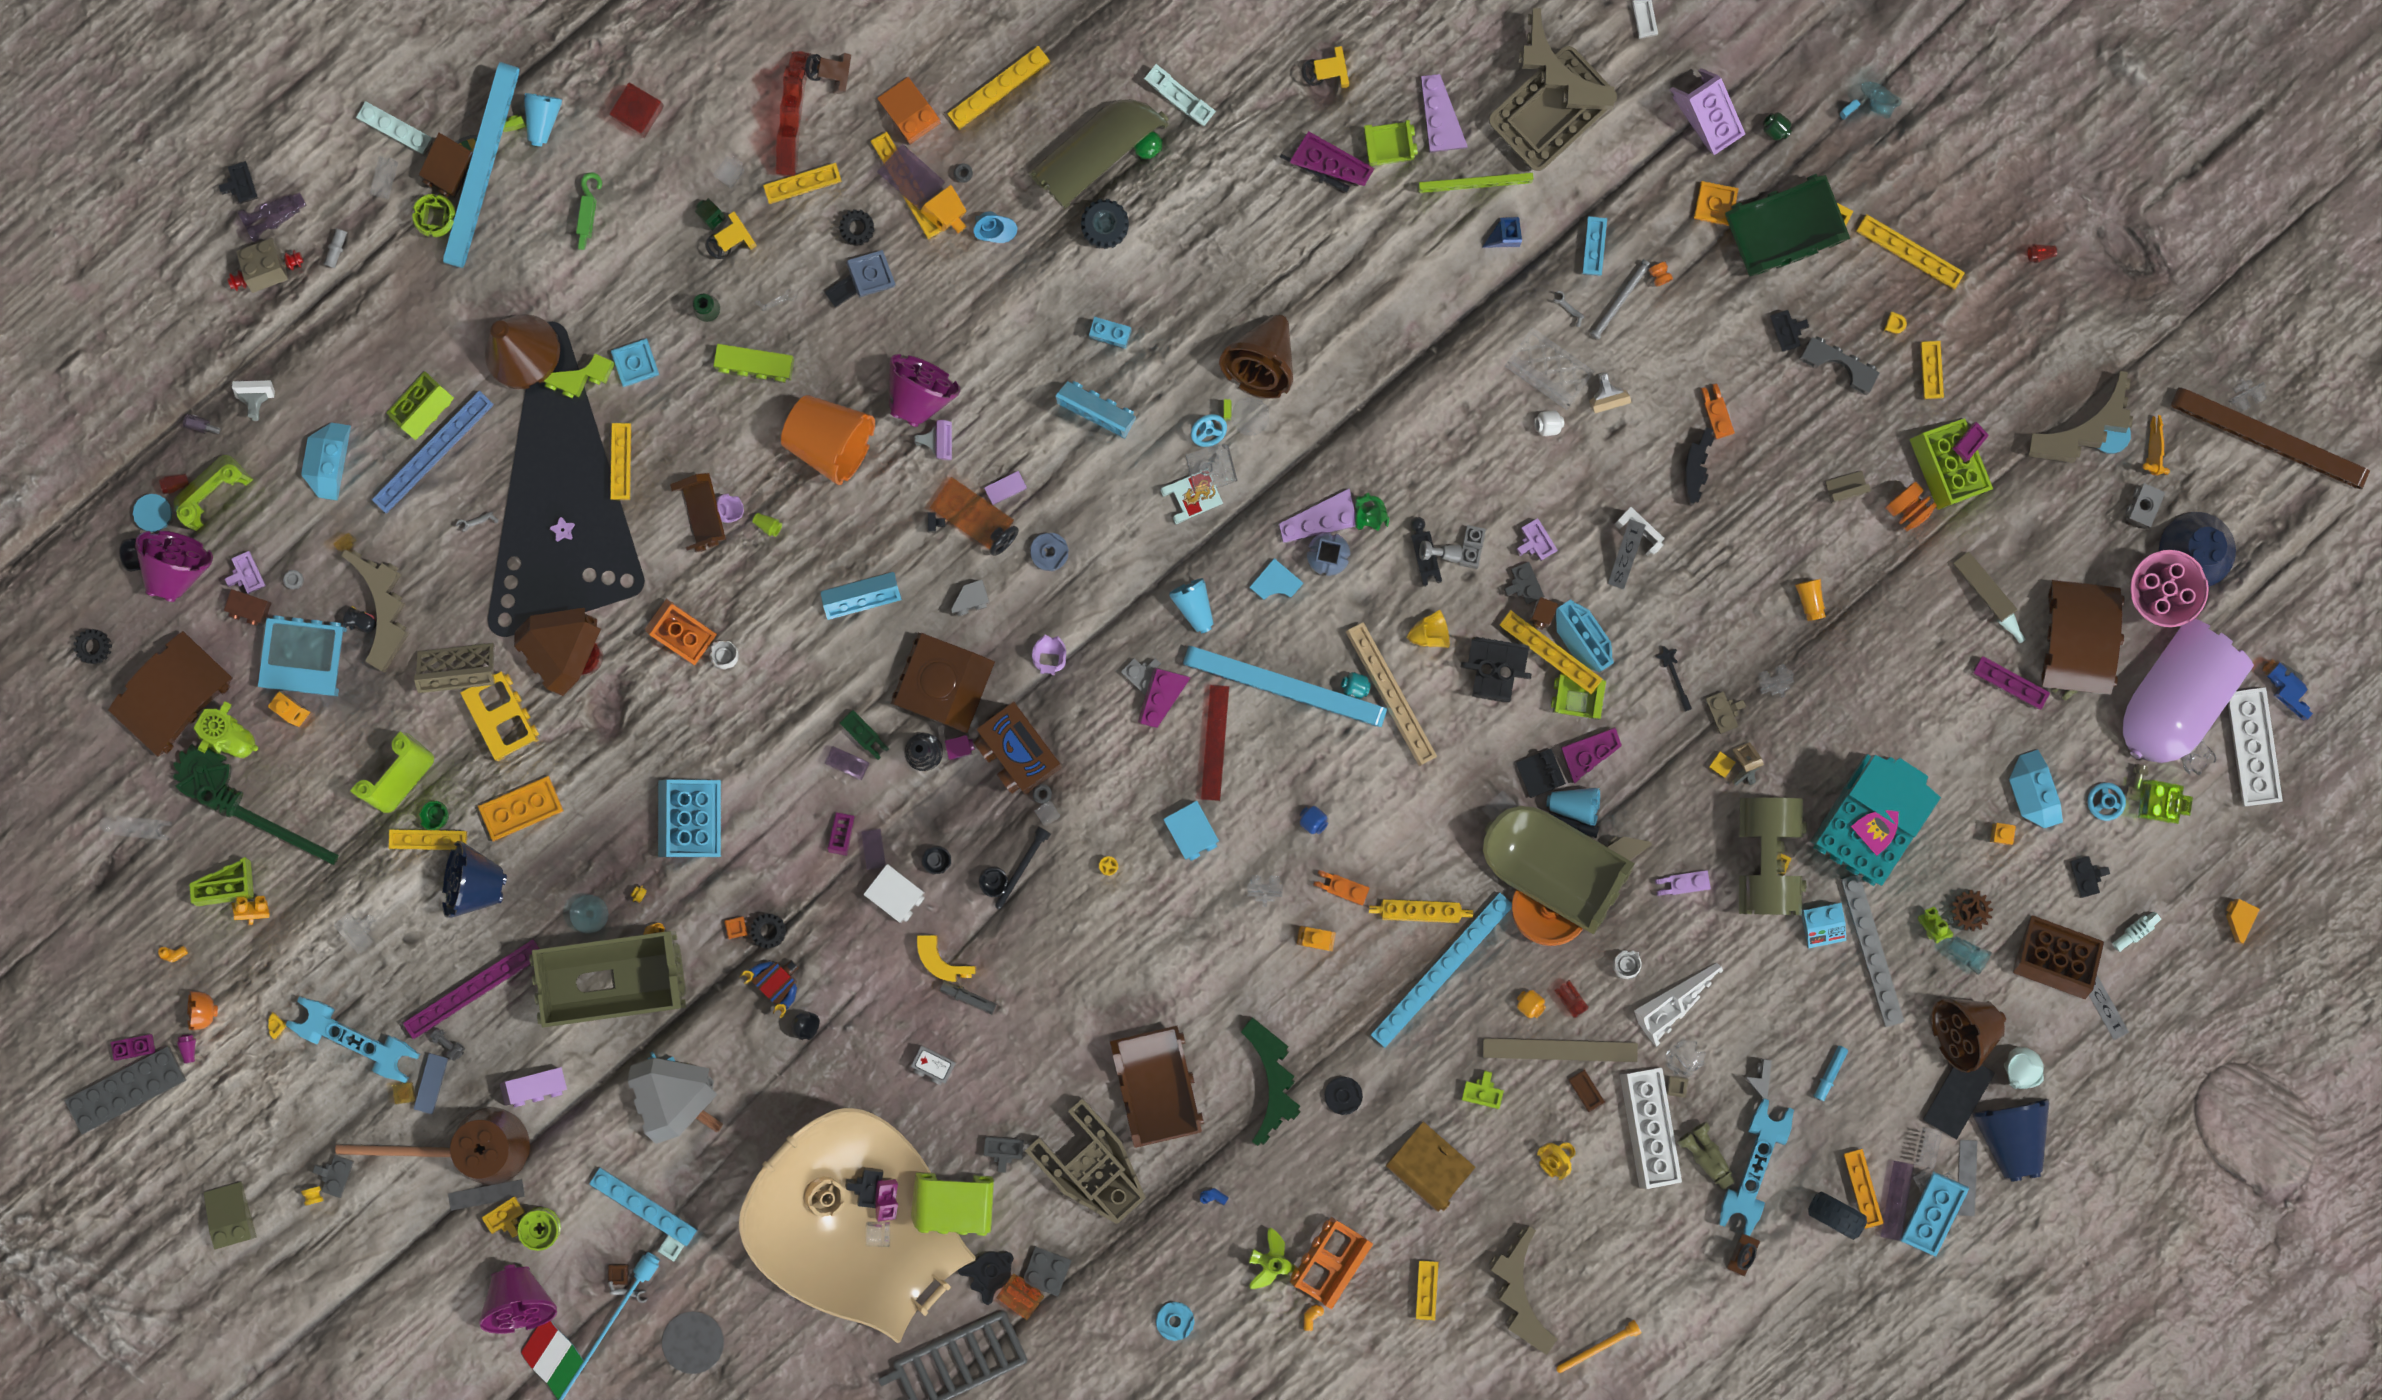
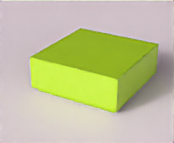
M1224 399L1225 421L1231 420V399Z

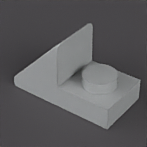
M1761 1059V1063L1757 1065V1074H1760L1759 1078L1744 1077L1761 1098L1768 1099L1772 1060Z

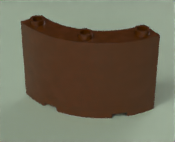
M2052 580L2048 593L2049 614H2052V623L2048 625L2047 641L2050 642L2049 652L2045 653L2041 672L2042 687L2111 695L2113 687L2117 686L2118 677L2116 672L2120 645L2124 643V634H2121L2122 607L2124 606L2125 596L2121 594V588Z
M184 631L165 645L166 649L160 655L155 653L125 685L127 690L123 694H118L108 709L157 757L163 753L168 754L174 748L173 743L189 723H193L199 717L198 713L220 693L223 695L229 690V684L233 678Z
M1178 1025L1110 1041L1134 1148L1202 1132L1201 1124H1204L1202 1112H1197L1191 1086L1192 1083H1195L1193 1073L1188 1072L1182 1047V1044H1186L1183 1032L1179 1033Z

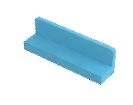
M894 572L821 591L822 603L828 620L902 600Z

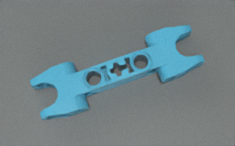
M299 996L297 1002L308 1010V1019L302 1024L289 1020L285 1026L289 1027L300 1037L315 1044H318L321 1037L324 1036L376 1061L371 1070L374 1073L385 1078L407 1083L409 1077L399 1071L397 1066L398 1060L402 1056L419 1059L421 1055L419 1052L410 1047L406 1042L388 1035L383 1044L331 1019L335 1010L333 1007L320 1001ZM334 1026L340 1029V1034L337 1037L332 1034ZM351 1036H355V1038H354L355 1040H357V1041H359V1042H361V1041H363V1042H362L361 1044H359V1043H352V1044H351L352 1040L350 1039V1037H351ZM368 1043L374 1045L373 1053H369L366 1050Z
M1764 1098L1752 1116L1748 1132L1757 1135L1740 1186L1737 1192L1727 1189L1721 1205V1215L1718 1224L1725 1227L1732 1214L1740 1213L1746 1220L1744 1234L1748 1236L1751 1235L1755 1225L1760 1220L1765 1202L1756 1199L1775 1142L1782 1145L1787 1143L1792 1129L1794 1109L1787 1108L1781 1120L1773 1121L1767 1114L1769 1100ZM1762 1143L1766 1144L1768 1148L1765 1154H1760L1758 1151V1147ZM1755 1155L1765 1158L1764 1161L1759 1160L1758 1166L1761 1169L1756 1170V1172H1754L1755 1169L1752 1167L1753 1164L1758 1162V1158H1755ZM1748 1180H1752L1755 1184L1754 1189L1748 1191L1745 1187V1183Z

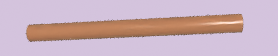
M336 1145L335 1149L338 1155L451 1157L450 1148Z

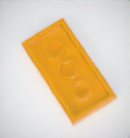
M549 776L478 806L492 842L564 812Z

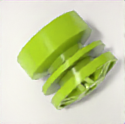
M532 1208L519 1222L517 1231L519 1240L530 1250L541 1251L549 1248L560 1235V1218L549 1208ZM539 1223L545 1227L542 1232L535 1228Z

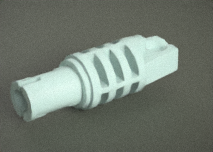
M2152 912L2148 916L2143 915L2131 924L2130 927H2127L2125 934L2115 940L2112 945L2118 952H2121L2132 942L2137 943L2155 929L2154 926L2161 920L2160 916L2156 912Z

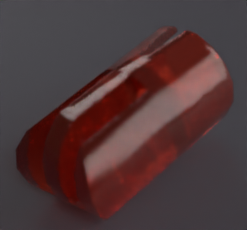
M1570 980L1566 982V985L1562 984L1560 989L1556 988L1554 990L1573 1018L1588 1010V1005Z

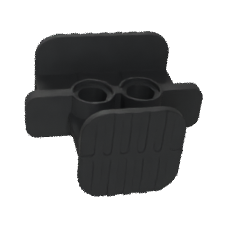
M1472 637L1468 663L1461 662L1460 668L1476 670L1472 696L1501 702H1511L1514 677L1531 679L1532 674L1525 672L1530 646L1483 637ZM1483 664L1491 666L1492 671L1490 674L1482 672L1481 667ZM1501 668H1509L1511 671L1510 676L1503 677L1500 673Z

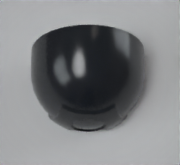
M136 538L123 540L119 548L121 563L129 572L141 570L135 547Z

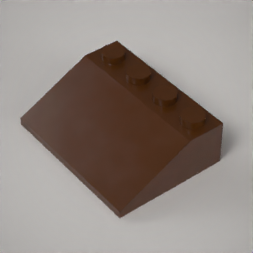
M2031 915L2016 957L2013 973L2086 999L2094 989L2104 941Z

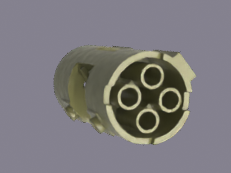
M1740 798L1739 837L1761 838V875H1739V914H1752V911H1754V914L1791 915V911H1793V915H1802L1803 892H1806L1807 883L1806 880H1803V876H1781V872H1785V861L1781 860V853H1785V842L1781 841V838H1803V834H1807V822H1803V799Z

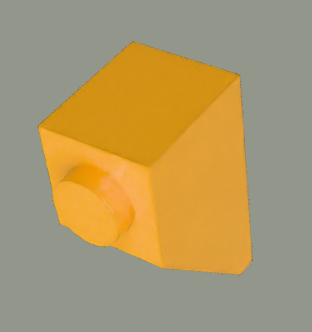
M2241 899L2230 901L2226 909L2228 911L2226 917L2235 942L2238 944H2244L2260 910Z

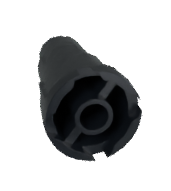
M918 733L907 741L904 753L906 761L912 768L919 771H929L937 767L941 762L943 748L941 742L934 735ZM923 747V751L918 753L919 749Z

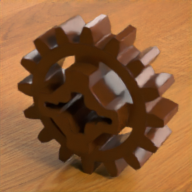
M1968 890V895L1965 891H1962V897L1955 896L1957 902L1951 903L1955 907L1954 910H1950V913H1955L1952 920H1958L1957 927L1964 925L1963 930L1965 931L1969 927L1971 932L1975 931V927L1982 930L1981 924L1988 925L1986 919H1992L1989 912L1993 911V908L1988 907L1992 902L1985 901L1987 895L1980 896V891H1976L1973 894V890ZM1971 898L1969 903H1962L1965 899ZM1980 902H1981L1982 905H1983L1984 911L1981 910V908H1980V905H1979ZM1973 907L1975 914L1970 915L1968 908ZM1959 911H1962L1964 919L1961 918ZM1975 918H1981L1980 921L1972 924Z

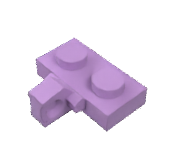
M1538 518L1521 528L1526 538L1523 539L1524 544L1516 549L1520 556L1529 551L1531 555L1536 553L1540 561L1558 551Z
M250 551L232 558L236 569L232 571L234 575L225 578L229 587L235 584L239 586L244 585L246 592L250 594L266 586Z

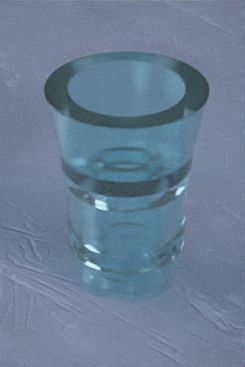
M1955 936L1947 950L1948 954L1953 955V958L1965 964L1977 975L1982 972L1992 954L1991 951L1982 949Z

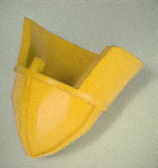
M1441 610L1418 621L1409 631L1407 639L1411 643L1423 647L1449 648V631Z

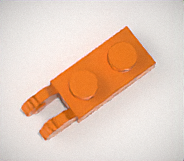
M1716 383L1712 385L1716 400L1710 401L1706 387L1701 388V392L1705 401L1704 406L1715 439L1717 440L1733 435L1735 432L1724 399L1721 397V392Z
M1321 870L1318 871L1321 877H1327L1332 880L1329 886L1319 881H1315L1314 886L1363 906L1370 889L1369 887L1335 874L1331 875Z

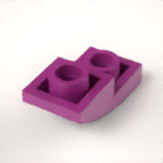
M152 1034L111 1042L114 1061L156 1053Z

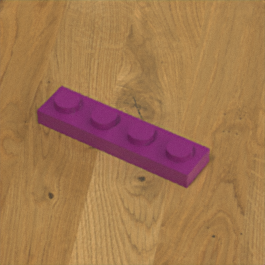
M1981 656L1973 671L1974 675L2039 710L2043 708L2050 695V692L1984 656Z

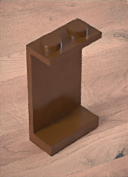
M695 474L670 484L672 492L683 491L696 541L695 544L687 546L686 550H695V553L706 551L707 546L708 548L719 546V542L726 540L710 474Z

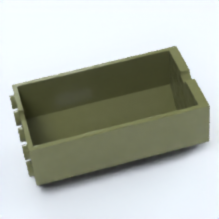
M676 931L532 950L530 964L534 966L535 974H532L533 985L538 987V993H535V1003L539 1005L540 1010L537 1013L538 1024H541L543 1028L686 1008V1001L682 999L686 994L681 949L678 943L674 942V940H677ZM613 969L615 989L582 992L578 989L576 982L581 974Z

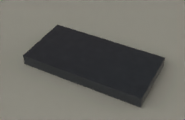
M1983 1065L1977 1070L1968 1073L1961 1072L1952 1067L1922 1120L1957 1140L1995 1072Z

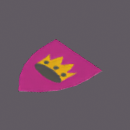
M1885 810L1895 824L1880 814L1873 812L1865 815L1851 826L1876 856L1891 843L1896 834L1899 814L1897 811Z

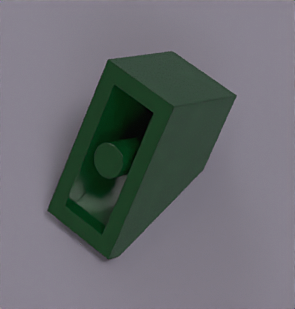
M709 198L706 201H700L696 205L695 213L712 231L726 218L723 212Z

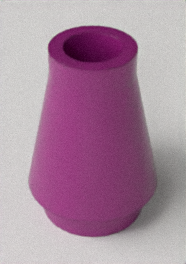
M193 1034L178 1036L177 1045L182 1055L183 1063L195 1062L196 1038H194Z

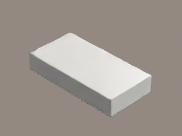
M1633 0L1632 7L1639 39L1657 36L1658 30L1652 0Z

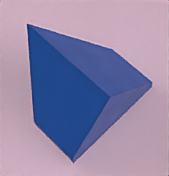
M1519 217L1500 218V222L1482 248L1520 247L1522 235Z

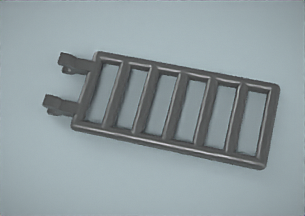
M1002 1310L895 1360L893 1365L896 1371L880 1377L878 1381L882 1387L900 1378L909 1398L907 1400H918L902 1366L913 1361L930 1399L949 1400L1026 1364L1028 1359L1007 1313ZM999 1320L1002 1321L1018 1356V1359L1010 1363L1007 1362L990 1325ZM984 1328L1001 1367L991 1372L973 1332ZM966 1336L983 1373L982 1376L976 1379H972L955 1342ZM947 1344L966 1382L956 1388L938 1351L939 1348ZM930 1352L948 1392L937 1396L920 1357Z

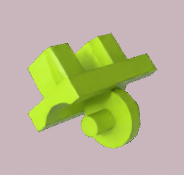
M1935 907L1926 909L1924 914L1918 916V921L1927 931V937L1933 939L1936 944L1945 938L1953 937V932L1948 927L1947 922L1940 917Z

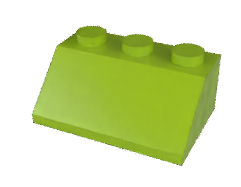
M424 371L386 414L416 440L424 434L432 422L437 420L440 413L451 404L454 397Z

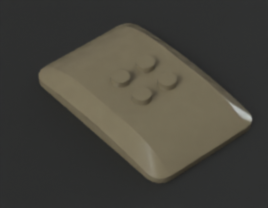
M1565 46L1555 54L1564 66L1584 80L1598 85L1610 86L1575 48ZM1539 69L1490 115L1489 119L1492 128L1534 171L1545 169L1608 111L1566 108V102H1563V92L1567 91V89L1544 88V83L1541 82V71H1545V69ZM1614 90V104H1615V102H1616V100H1617V93H1616L1615 90Z

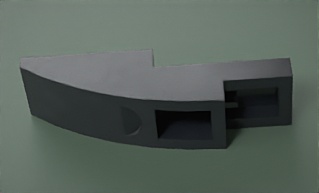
M1707 427L1703 431L1699 445L1695 443L1690 445L1686 458L1684 486L1687 502L1690 506H1693L1695 502H1699L1702 492L1699 491L1702 484H1706L1709 474H1706L1708 468L1700 466L1705 464L1708 454L1705 453L1708 446L1711 447L1715 438L1712 435L1713 430Z

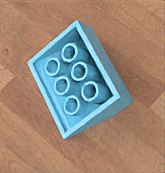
M1067 381L1057 393V404L1124 439L1127 437L1136 419L1132 410L1126 407L1123 410L1118 408L1116 402L1108 398L1106 401L1099 398L1100 394L1093 390L1087 392L1082 389L1083 385L1075 381L1072 383Z
M658 780V857H721V780Z

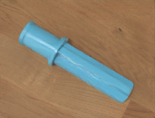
M1837 1047L1823 1078L1819 1079L1821 1082L1813 1095L1815 1098L1825 1101L1831 1086H1834L1833 1082L1848 1053V1049L1845 1047Z

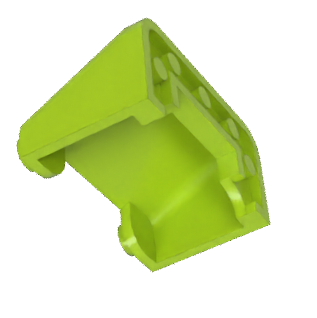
M229 455L220 456L174 498L173 504L178 519L186 527L197 531L204 525L200 518L204 510L198 505L223 481L231 485L242 483L247 486L253 478L233 457Z
M400 731L393 739L392 749L399 757L375 785L368 780H361L350 790L358 798L381 812H393L434 763L433 754L409 733Z

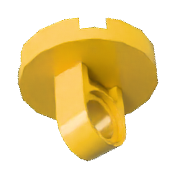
M1546 1143L1537 1152V1156L1540 1155L1541 1158L1539 1164L1550 1177L1557 1176L1559 1177L1558 1180H1562L1572 1170L1570 1160L1575 1155V1148L1570 1143H1562L1559 1146L1554 1143ZM1562 1148L1567 1149L1570 1153V1156H1567V1154L1564 1150H1562Z

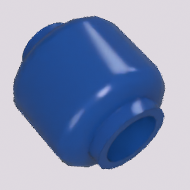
M1317 806L1305 807L1299 815L1301 816L1300 825L1310 834H1320L1328 825L1327 815Z

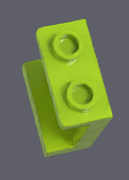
M1410 120L1381 126H1364L1369 166L1413 161L1415 155L1418 154L1417 144L1413 143L1412 136H1415L1414 124L1410 125Z
M1560 674L1559 678H1555L1554 689H1557L1556 697H1552L1551 708H1554L1553 713L1601 719L1606 681L1602 680L1591 695L1569 677Z

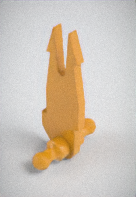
M2158 415L2157 433L2156 417L2152 416L2148 458H2146V463L2142 466L2144 470H2148L2155 476L2161 474L2168 475L2170 473V469L2163 466L2164 437L2162 426L2164 425L2161 415Z

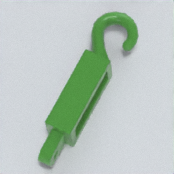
M594 172L585 174L581 179V187L585 196L581 198L576 234L580 236L578 245L580 250H585L587 238L592 236L597 200L589 191L587 181L590 178H594L597 181V189L602 187L601 177Z

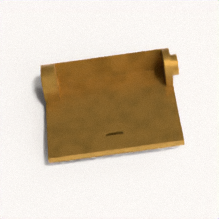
M1424 1121L1385 1165L1437 1212L1446 1210L1451 1203L1449 1199L1476 1168Z

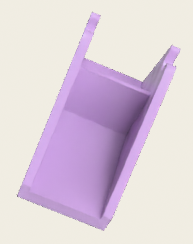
M1700 68L1698 72L1703 76L1701 77L1704 83L1702 86L1690 94L1674 87L1670 88V91L1674 94V101L1707 149L1715 155L1744 136L1745 132L1721 77Z

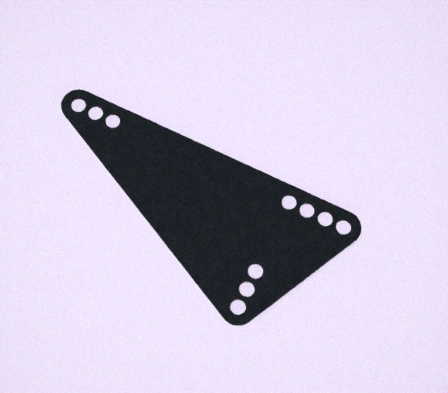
M547 322L558 335V342L560 343L559 360L552 373L579 370L567 330L560 323ZM537 382L530 385V388L525 389L488 614L489 628L500 637L513 636L514 632L530 616L585 608V612L635 597L644 587L645 578L621 501L610 499L611 469L585 387L580 397L574 396L573 399L563 395V390L556 388L554 391L545 387L546 383ZM560 517L566 523L575 524L571 530L572 540L563 538L559 542L556 541V533L550 527L557 525ZM514 556L521 560V567L515 571L510 570L507 565L509 558ZM587 568H592L597 573V577L593 582H587L583 579V572ZM606 571H612L615 574V582L611 585H606L602 582V575ZM625 574H631L634 577V584L630 588H625L621 585V577ZM513 575L518 579V585L515 589L505 587L504 580L507 576ZM506 594H511L515 598V604L511 608H505L501 604V599ZM502 613H508L512 617V623L508 627H502L498 623V617Z

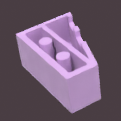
M562 1067L500 1083L505 1106L513 1104L514 1107L525 1105V1101L532 1099L533 1103L544 1100L543 1096L551 1094V1098L563 1095L562 1091L567 1090Z

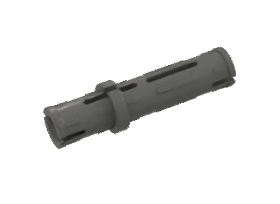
M944 980L940 988V992L954 997L955 1000L964 1001L991 1015L997 1003L965 990L963 986L959 987Z

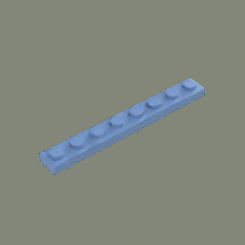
M478 391L372 500L387 514L494 404L481 391Z

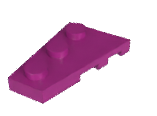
M1154 667L1138 723L1158 728L1191 677Z
M1615 727L1561 747L1574 784L1622 746Z

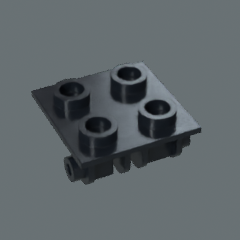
M1552 749L1516 762L1530 798L1566 784Z

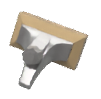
M1608 373L1598 374L1599 391L1594 395V398L1589 400L1594 413L1632 403L1630 395L1626 390L1615 387L1609 382Z

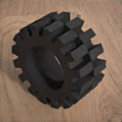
M853 209L852 212L848 211L846 215L842 216L843 219L840 220L839 230L844 240L849 244H854V246H858V244L864 245L865 242L868 243L875 231L873 220L869 214L863 212V210L857 211V209ZM853 221H861L864 224V230L861 234L855 235L851 233L850 225Z
M86 629L85 632H80V636L75 638L77 642L73 644L76 646L74 652H77L76 656L82 662L90 664L102 663L104 659L108 658L107 655L111 654V651H109L112 648V645L109 644L111 640L107 638L108 635L103 633V631ZM91 639H95L99 643V650L94 654H90L86 649V644Z
M774 914L758 916L753 924H751L750 934L752 935V940L762 948H774L780 945L786 935L784 921ZM767 923L772 924L776 929L775 935L770 939L764 938L761 934L762 926Z

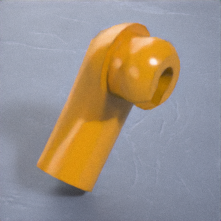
M1313 1305L1305 1311L1303 1330L1313 1331V1320L1324 1313L1322 1306Z

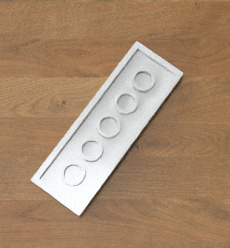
M2266 687L2236 691L2228 702L2242 805L2245 807L2283 802Z

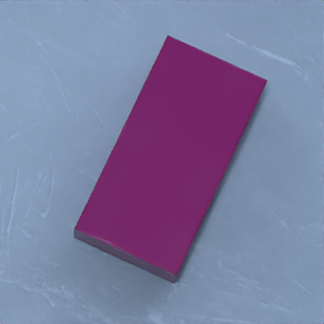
M1974 422L1952 449L1964 462L1969 461L1989 435L1977 422Z

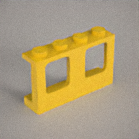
M502 671L495 674L494 678L495 683L503 682L510 696V701L492 711L486 709L479 693L492 685L470 687L460 692L495 761H500L520 748L539 741L537 736L540 735L536 726L531 725L529 721L531 716L526 707L522 708L520 704L522 698L518 691L514 692L511 686L513 681L510 675ZM518 715L521 717L528 734L510 745H505L497 731V726Z

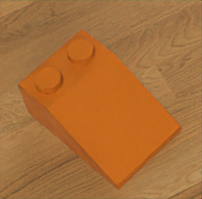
M909 77L877 98L910 145L941 124L937 114Z
M667 598L644 629L650 636L693 665L698 662L717 635Z

